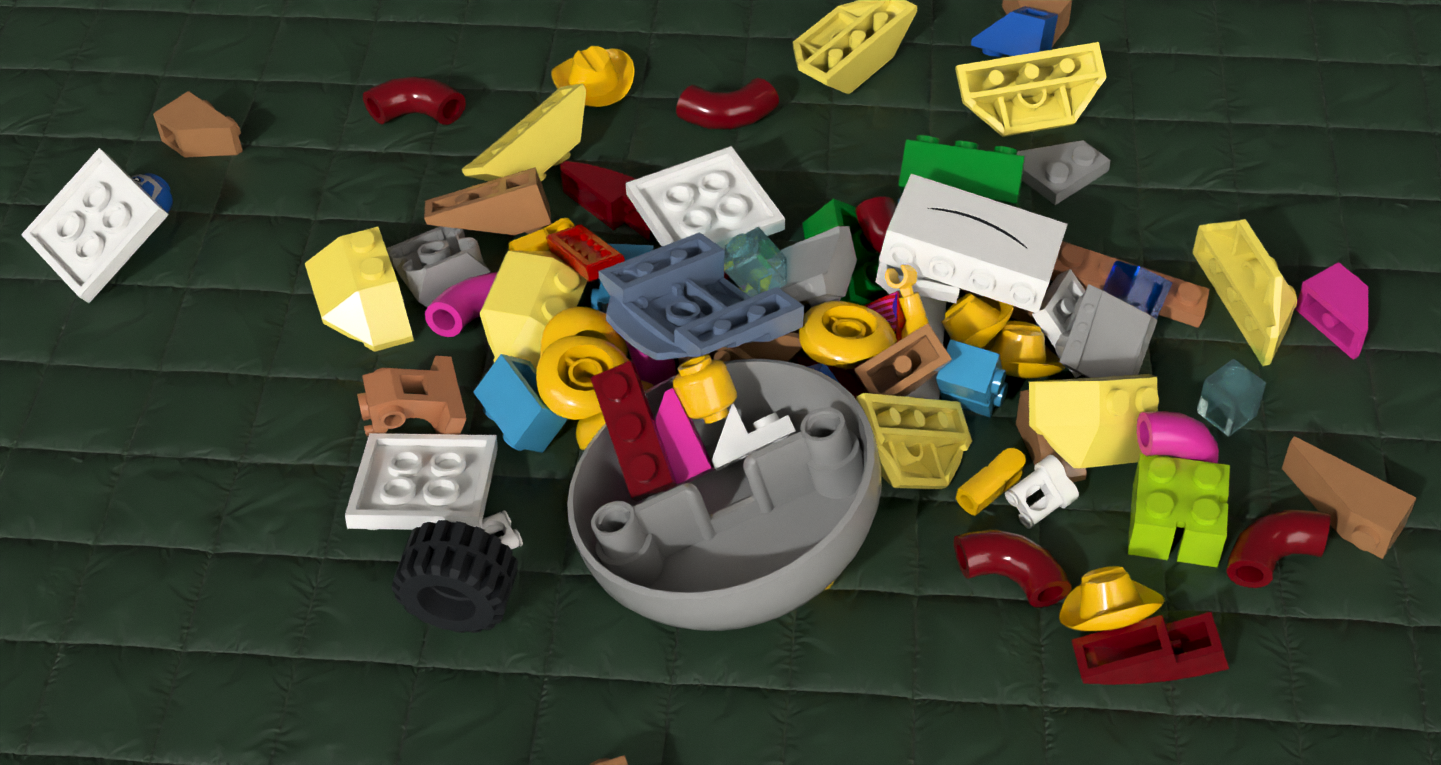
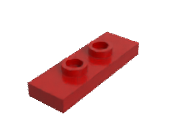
M581 224L549 234L546 237L549 250L589 282L599 278L600 270L625 261L624 255Z

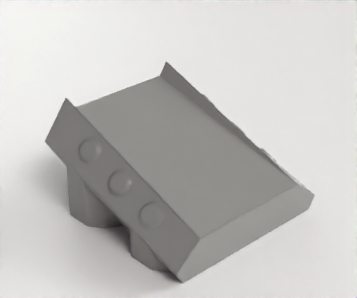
M440 226L386 248L391 264L417 301L426 307L450 286L470 277L490 273V270L483 262L478 241L472 237H465L463 229Z
M837 226L782 249L767 291L778 287L802 305L809 304L811 308L827 301H840L841 297L846 295L857 261L849 226Z
M1088 284L1085 294L1079 297L1074 307L1076 318L1072 329L1063 332L1055 344L1056 353L1060 358L1059 362L1064 367L1086 378L1138 375L1158 320L1111 294Z

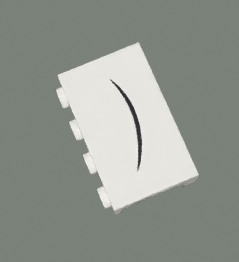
M911 174L887 229L879 261L900 269L901 264L910 265L915 268L918 275L1037 313L1040 310L1049 285L1067 224Z

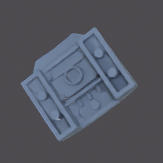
M700 232L599 271V279L611 296L607 307L606 321L629 344L655 360L701 357L722 347L732 348L744 343L772 341L803 327L804 305L778 287L753 297L747 295L724 278L725 250Z

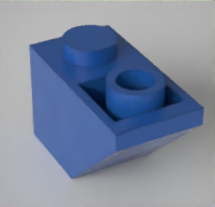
M1024 6L1010 12L973 37L971 46L983 48V54L994 57H1001L1003 54L1017 56L1051 50L1058 14Z

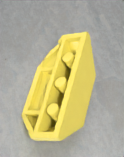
M857 0L837 6L793 41V51L798 70L846 94L852 93L894 57L917 13V6L907 0Z
M1099 42L957 65L955 67L963 104L1002 137L1074 125L1107 78Z
M583 83L563 86L557 89L549 98L471 163L462 168L461 170L464 175L480 180L492 181L536 167L540 181H543L546 178L545 172L552 166L566 161L571 156L569 151L581 142L586 88Z
M1246 219L1199 225L1193 248L1194 257L1261 365H1270L1290 325L1294 308L1297 306V296L1294 288L1287 284L1278 270L1275 259L1269 256Z
M379 227L340 236L305 263L323 324L351 339L364 343L365 347L374 352L414 341L399 284Z
M508 251L480 311L487 341L495 356L493 359L494 363L500 354L528 360L537 370L540 359L541 340L546 325L559 312L577 307L587 280L550 251Z
M1152 374L1029 382V426L1037 434L1043 435L1050 446L1073 468L1136 463L1139 460L1140 453H1142L1137 440V419L1142 412L1158 411L1157 377Z
M863 393L856 397L869 420L876 438L881 464V476L893 488L943 489L949 486L961 463L963 452L968 450L972 442L960 402Z

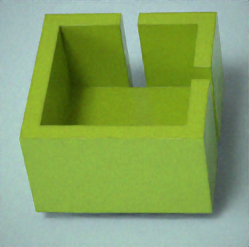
M1140 453L1133 482L1127 554L1168 560L1176 527L1184 528L1177 553V562L1218 568L1227 537V500L1229 497L1230 465L1160 455L1145 456L1143 453Z

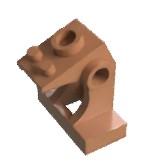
M435 356L430 370L380 368L373 373L362 375L365 393L357 394L363 421L369 419L372 421V425L364 426L366 436H369V433H386L388 429L398 428L408 418L425 419L432 424L436 434H461L467 418L452 357Z

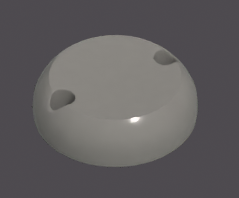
M741 359L724 362L737 391V398L733 403L748 434L755 431L754 422L773 413H777L779 419L789 415L796 433L746 456V458L717 472L714 470L690 483L679 485L666 492H659L637 502L631 499L605 423L585 448L575 468L567 502L568 522L573 539L583 561L596 581L611 597L624 607L646 618L672 627L700 631H724L765 623L797 609L825 590L852 561L865 541L877 512L881 494V464L875 435L861 405L840 383L817 370L781 360ZM676 376L645 391L654 420L656 419L664 393L673 388V379ZM727 416L709 424H706L703 418L692 419L711 460Z

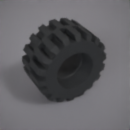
M438 520L437 523L426 522L421 527L413 529L408 537L393 578L392 591L396 593L395 599L397 602L404 605V609L408 613L415 615L425 623L443 630L446 629L460 633H478L482 629L490 630L495 627V624H499L502 621L518 572V561L512 555L513 551L508 545L502 544L500 538L485 532L482 528L473 527L458 521L456 523L449 522L448 520Z

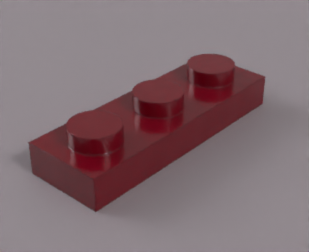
M630 360L590 377L631 499L637 502L676 486L677 483L636 365Z

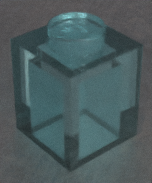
M759 226L746 234L736 235L725 245L724 271L750 297L775 287L781 288L787 284V258Z
M1233 358L1205 379L1197 413L1229 437L1257 416L1266 382Z

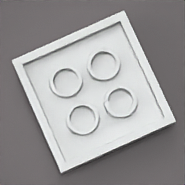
M732 146L626 183V195L661 246L700 232L725 251L785 230L784 216Z
M99 148L21 235L78 297L90 303L169 214L107 153Z
M369 433L345 513L347 529L413 530L416 527H421L423 523H437L438 520H448L454 523L458 521L481 528L498 450L497 435Z

